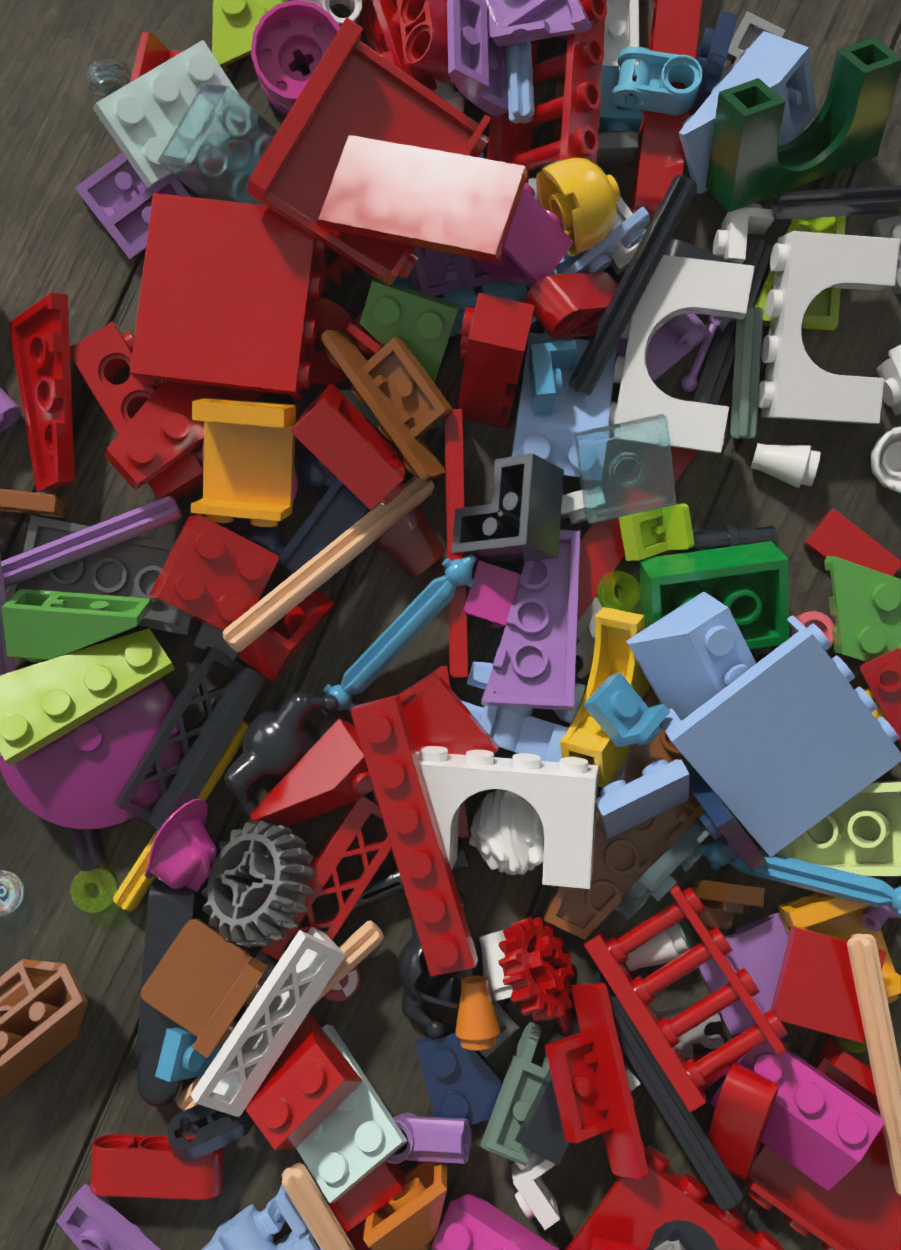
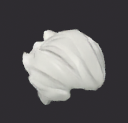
M495 789L493 792L488 793L479 807H477L470 827L471 836L469 844L478 849L491 870L498 868L500 872L505 871L509 875H516L517 873L524 875L527 870H533L535 866L543 863L544 828L542 821L534 807L523 797L501 789Z

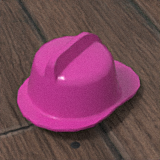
M193 799L185 803L162 825L151 847L148 866L144 873L146 878L149 879L156 876L169 887L176 890L185 886L195 891L202 888L209 876L210 865L217 854V848L204 827L207 816V803L203 799Z

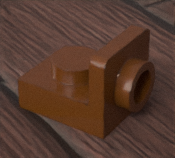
M694 879L693 890L706 909L700 916L707 927L729 929L732 927L733 913L743 914L744 905L763 907L765 888Z

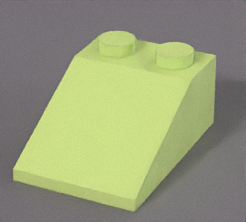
M901 781L872 782L776 854L863 876H901Z

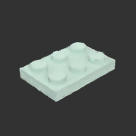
M204 40L96 102L93 108L148 189L247 128L255 120Z
M326 1024L322 1029L363 1080L296 1148L328 1202L332 1203L339 1200L408 1141L333 1025Z

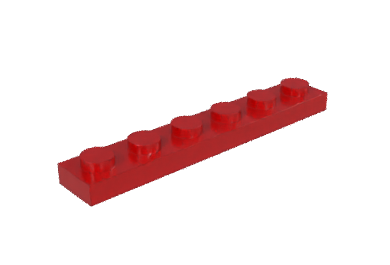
M395 695L356 705L350 710L430 976L475 968L478 961L400 696Z

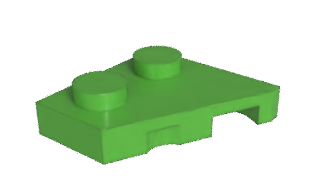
M373 277L360 324L383 346L394 337H401L435 383L459 305L392 283L389 287Z

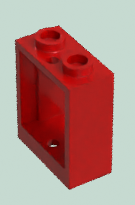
M331 383L300 414L290 432L370 510L380 501L386 506L404 488V485L401 483L406 477V466L403 462L404 455Z

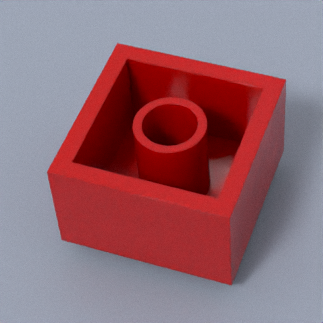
M199 514L187 517L148 597L223 633L224 629L258 603L280 556Z

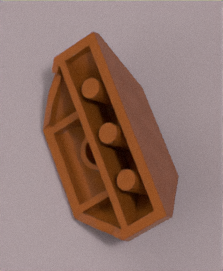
M22 959L0 976V1098L6 1096L77 1039L88 1001L69 964Z

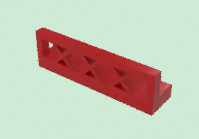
M367 793L362 799L349 805L310 866L317 875L308 882V886L315 892L305 898L304 905L308 912L298 913L296 916L298 928H286L285 939L273 940L271 946L262 947L261 950L279 961L286 950L284 948L292 935H296L299 930L308 932L311 927L316 929L328 927L324 933L333 940L392 848L388 834L383 841L364 845L361 828L369 815L373 813L383 819L379 804L374 801V797ZM357 835L359 846L348 849ZM377 850L368 863L366 852ZM361 854L365 870L360 878L340 883L337 872V865L343 857ZM332 874L335 885L324 887ZM352 889L344 901L342 891ZM336 892L340 909L335 917L315 922L312 904L317 896ZM306 913H308L310 923L299 925Z

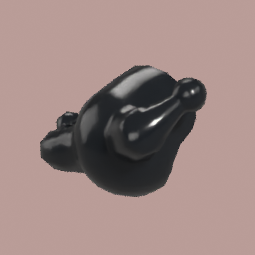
M297 692L288 698L278 710H268L257 716L249 724L243 738V754L232 764L224 776L227 788L240 803V809L244 815L250 816L249 814L259 805L258 800L250 796L251 786L262 778L278 784L322 737L319 730L306 719L312 712L323 710L328 714L334 713L339 705L338 699L335 696L327 694L324 697L305 692Z
M457 890L463 907L466 903V898L461 891ZM411 913L412 937L402 948L398 959V973L400 981L404 986L402 1011L407 1018L425 1027L427 1034L431 1038H439L445 1032V1023L441 1019H434L426 1005L430 1002L440 1006L457 1008L461 996V979L474 976L475 968L430 976Z

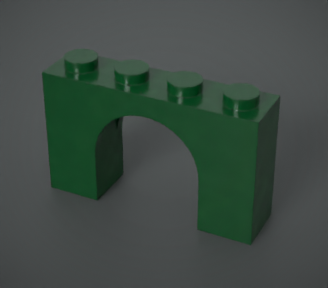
M877 37L838 49L827 97L819 114L802 134L787 144L778 147L786 103L760 78L720 91L718 94L705 188L728 212H732L777 195L780 192L788 191L877 157L901 72V57Z

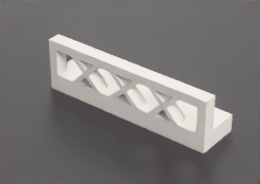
M311 927L308 933L299 930L190 1094L196 1104L237 1117L241 1116L346 956L324 932L314 927Z

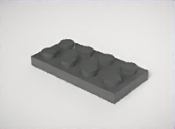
M31 515L23 553L90 526ZM137 536L19 582L16 585L15 593L19 589L149 598L148 596L175 542ZM151 599L152 607L138 626L191 636L194 619Z

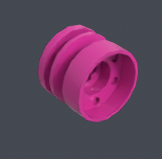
M292 0L277 4L261 17L253 32L251 55L264 95L277 111L286 116L340 29L332 15L315 3ZM304 63L305 67L310 69V74L303 76L299 70L297 71L296 66Z

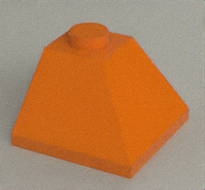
M420 1161L405 1172L404 1191L366 1218L363 1240L369 1248L373 1250H428L432 1246L438 1232L447 1192V1163Z

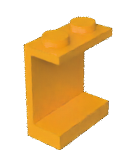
M204 398L192 401V420L204 421L203 498L191 503V513L206 514L207 519L217 523L233 522L234 517L250 518V524L253 526H277L278 521H282L292 514L295 436L290 430L296 422V405L218 398Z
M819 892L777 905L789 934L791 926L795 925L846 940L851 939V935L858 933L873 935L876 939L877 948L886 952L882 974L888 1004L895 1002L899 998L898 994L901 993V975L897 974L894 970L881 929L877 932L871 931L860 922V915L870 905Z

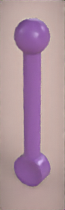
M708 316V323L710 324L708 329L711 334L703 340L689 374L681 380V388L685 392H692L697 388L698 381L696 377L715 333L720 326L721 316Z

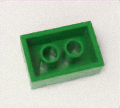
M772 541L650 557L638 561L642 615L645 616V629L702 592H706L729 608L749 649L777 646L789 639V622L787 620L789 618V559Z

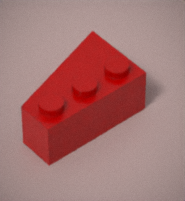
M478 293L475 308L466 307L461 328L462 339L460 344V361L464 362L458 409H462V419L507 429L535 305Z

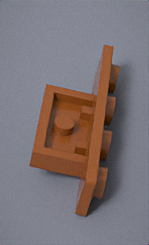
M326 330L320 335V339L327 348L326 355L328 359L347 375L353 384L351 389L356 398L364 405L369 406L377 417V425L381 433L388 440L395 442L404 455L403 462L406 468L415 477L420 478L424 482L440 478L446 473L421 436L450 413L453 408L401 337H394L367 361L344 330Z

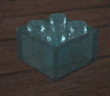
M202 84L157 162L204 199L259 205L260 202L247 194L248 180L255 170L258 160L262 158L276 135L277 130L229 86Z

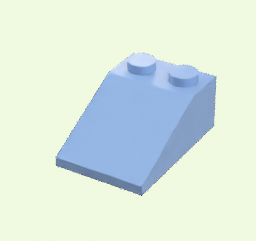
M529 332L511 457L533 453L564 469V475L600 480L608 433L617 345L590 395H583L569 386V380L590 340L561 338L563 341L577 342L578 352L574 370L561 372L562 396H555L552 414L534 415L528 369L531 344H539L544 340L552 338L549 335Z

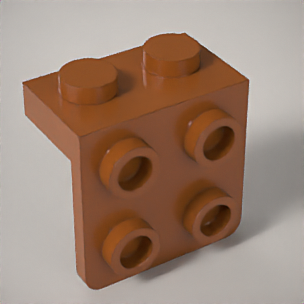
M191 919L185 924L143 986L141 998L197 1036L198 1038L191 1048L208 1059L216 1046L222 1048L238 1024L233 1019L243 1004L249 1007L265 983L260 978L268 966L235 943L219 936L217 931L201 920Z

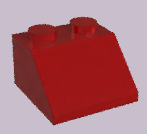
M308 1012L246 1106V1111L274 1150L294 1149L363 1080Z

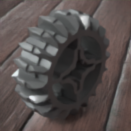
M260 821L258 824L246 823L243 830H232L230 841H219L221 852L212 861L213 866L207 878L208 886L200 892L206 899H209L202 909L211 916L208 925L219 931V936L224 937L225 940L235 942L237 945L244 947L271 946L273 940L285 939L286 928H298L297 914L308 912L304 905L306 896L315 893L308 886V882L317 874L312 868L308 867L314 857L305 850L307 843L296 836L291 829L268 821Z

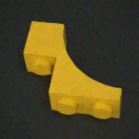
M602 607L595 615L594 655L584 697L572 724L560 740L562 758L579 757L588 760V765H599L598 786L602 788L609 784L629 757L628 745L616 747L584 707V703L610 675L621 672L641 699L650 690L649 682L626 642L645 629V616Z

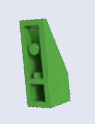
M19 589L1 606L7 656L26 658L30 662H43L63 656L138 626L151 609L152 601L149 598Z

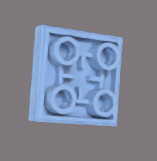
M666 759L658 760L642 771V777L626 784L625 780H618L600 791L601 797L597 798L595 803L600 825L607 839L688 800L689 772L682 760L677 759L671 763H668Z

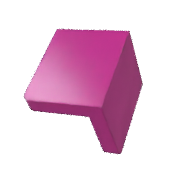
M480 560L477 561L472 568V578L475 580V583L469 587L463 612L489 621V626L496 629L506 626L521 574Z

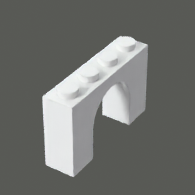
M792 231L778 238V243L774 244L770 256V269L775 271L773 290H770L768 293L765 308L766 316L770 317L769 335L765 336L761 352L762 362L766 363L765 379L759 384L758 407L762 408V418L875 424L880 422L884 378L836 375L819 368L805 351L801 336V326L808 305L817 294L826 288L879 291L895 286L900 239Z
M663 255L621 335V338L628 339L625 357L617 356L613 383L621 385L618 402L611 401L608 428H613V438L721 453L729 407L684 401L666 395L651 380L647 371L646 355L653 335L664 323L674 317L695 313L744 319L755 266Z
M440 746L422 747L420 752H416L451 870L457 860L458 816L461 803L477 792L501 789L513 792L527 800L537 811L544 828L542 885L590 889L594 861L595 801H597L599 765H588V760L579 757H564L560 759V762L541 761L540 756L530 753L515 754L512 756V759L494 757V753L488 750H470L466 752V755L448 754V749Z

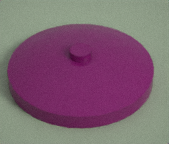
M158 679L11 767L5 762L0 753V770L3 778L14 796L27 809L51 823L74 829H98L122 823L135 817V815L117 807L114 803L175 700L163 681ZM175 726V728H174V730L172 731L171 734L177 732L176 726ZM179 741L164 745L158 755L162 769L178 763L182 752ZM153 766L149 770L148 774L154 772ZM169 776L164 778L165 783L167 782ZM153 781L141 785L131 802L147 809L155 802L159 795L157 782Z

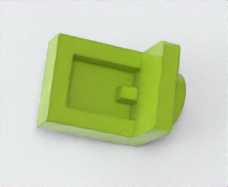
M685 503L652 506L619 517L626 561H639L668 550H684L695 545L689 507Z

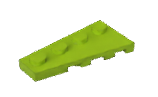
M150 628L0 675V753L5 762L11 767L175 670L172 662Z

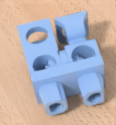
M473 661L467 684L485 690L493 664ZM575 683L573 710L553 709L562 721L572 724L580 707L586 685ZM462 701L499 747L516 753L535 754L541 757V761L560 762L562 758L560 740L569 728L532 717L533 708L484 706L483 708Z
M281 1184L278 1194L267 1204L263 1211H258L254 1204L246 1207L232 1219H228L220 1224L211 1241L201 1250H319ZM286 1220L292 1232L274 1243L273 1235L281 1231Z

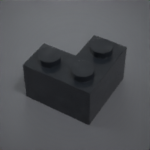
M533 453L496 459L492 503L455 509L451 553L463 558L473 554L477 558L475 562L480 560L492 565L558 558L564 469Z

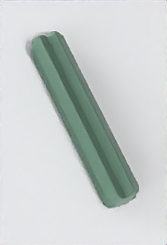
M747 306L745 318L736 319L730 435L736 439H752L757 435L764 311L763 308Z

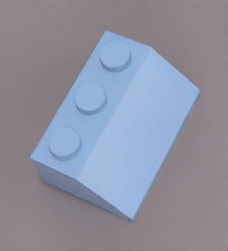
M702 592L626 641L660 704H664L668 710L672 708L681 720H684L756 664L729 608L706 592Z

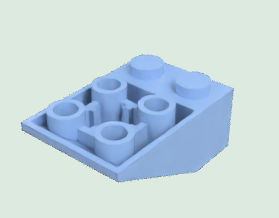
M763 31L751 47L742 53L739 61L726 77L715 85L711 95L696 113L686 120L679 132L691 180L697 184L696 193L701 194L707 191L705 187L718 94L720 91L760 78L786 103L777 147L797 138L816 115L817 110L809 47Z

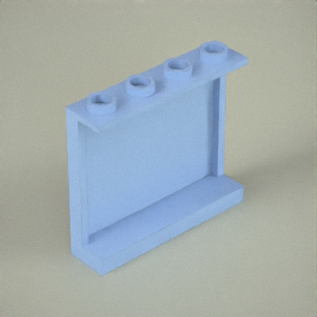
M793 615L787 620L797 632L684 720H681L671 708L669 709L670 713L660 723L672 743L770 857L901 762V752L894 744L900 738L899 735L882 716L876 720L872 715V712L878 707L870 696L860 686L854 690L849 684L855 678L852 671L837 655L832 659L829 657L825 650L832 645L814 623L806 628Z

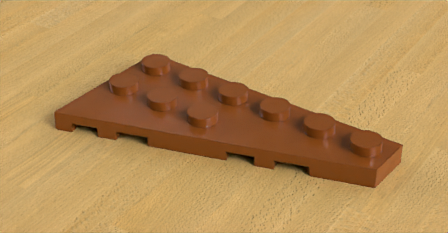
M649 685L650 690L643 698L644 703L648 708L661 705ZM659 725L661 727L660 733L649 743L641 746L638 743L628 745L629 757L609 784L618 780H625L626 784L642 777V771L658 760L666 759L668 763H671L677 759L682 760V762H685L687 759L672 743L662 726ZM689 789L687 801L610 839H607L600 825L596 808L594 861L590 889L557 886L543 916L544 921L585 940L622 901V897L654 867L653 864L669 847H672L696 822L699 816L705 812L692 791Z

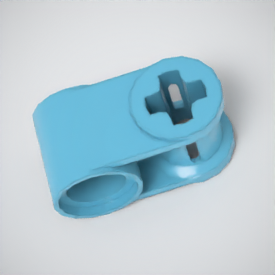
M628 47L620 51L617 60L620 67L618 85L613 88L611 100L616 106L626 110H645L672 116L687 113L693 107L702 80V68L696 59L688 55L651 51L643 47ZM680 82L687 88L676 89L670 83Z

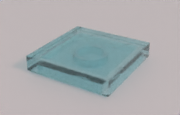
M664 414L574 433L585 518L589 523L677 504L668 418Z

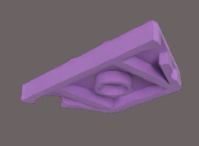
M485 0L487 1L488 32L498 47L586 32L592 28L580 0Z

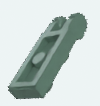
M532 1022L528 1023L524 1028L517 1046V1056L513 1055L480 1144L482 1148L524 1166L528 1163L532 1151L516 1142L515 1138L550 1068L546 1049L542 1056L541 1067L531 1063L541 1032V1027ZM553 1033L547 1044L565 1037L558 1033Z

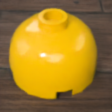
M571 158L555 162L541 169L542 171L537 173L536 176L539 203L544 209L551 211L562 221V230L573 241L566 254L569 257H573L580 253H585L603 242L614 226L617 216L616 202L620 200L619 187L614 177L610 174L606 176L599 166L583 158Z

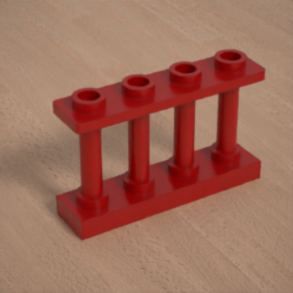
M580 0L592 28L586 32L569 34L567 52L536 64L538 42L545 39L531 41L533 89L536 84L565 73L564 96L535 106L532 120L526 124L521 122L513 123L509 119V111L498 118L490 114V139L488 141L487 159L525 166L528 174L527 183L529 170L559 160L583 158L596 164L599 147L598 128L602 100L601 81L607 0ZM562 117L561 140L530 150L532 128Z
M677 882L669 889L676 902L618 939L615 936L608 939L602 930L588 939L584 946L689 1112H692L706 1103L704 1086L709 1084L707 1078L767 1041L770 1042L778 1056L787 1052L782 1038L788 1035V1032L771 1008L764 1013L754 998L755 995L760 993V990L745 967L737 971L727 957V954L731 953L733 949L720 929L715 927L709 930L700 914L706 911L695 891L691 886L683 890ZM687 917L701 937L702 942L643 979L641 976H638L634 979L624 964L629 960L628 954ZM714 957L730 982L669 1020L667 1017H664L660 1020L650 1003L655 1001L654 995ZM741 999L757 1024L698 1061H695L694 1058L686 1061L677 1047V1044L682 1042L680 1036Z

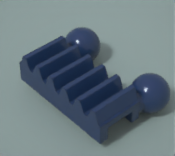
M313 453L302 460L299 468L300 477L309 487H325L328 491L287 546L282 543V536L275 527L255 526L247 536V540L280 556L277 562L292 573H295L371 511Z

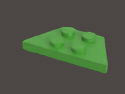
M826 556L824 562L825 570L831 573L833 596L828 597L830 615L835 623L832 631L835 653L867 662L897 647H901V579L835 556Z

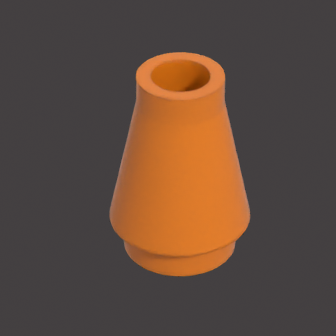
M485 976L465 977L461 979V996L455 1035L460 1038V1045L464 1049L485 1050L492 1048L497 1044L496 1036L500 1034L501 1030L489 991L488 978Z

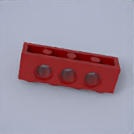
M111 322L70 347V356L119 434L158 387L141 385L131 374L123 384H114L115 374L123 368L131 367L134 335L130 330L123 334ZM198 445L148 481L158 500L172 496L178 501L203 486L201 445Z

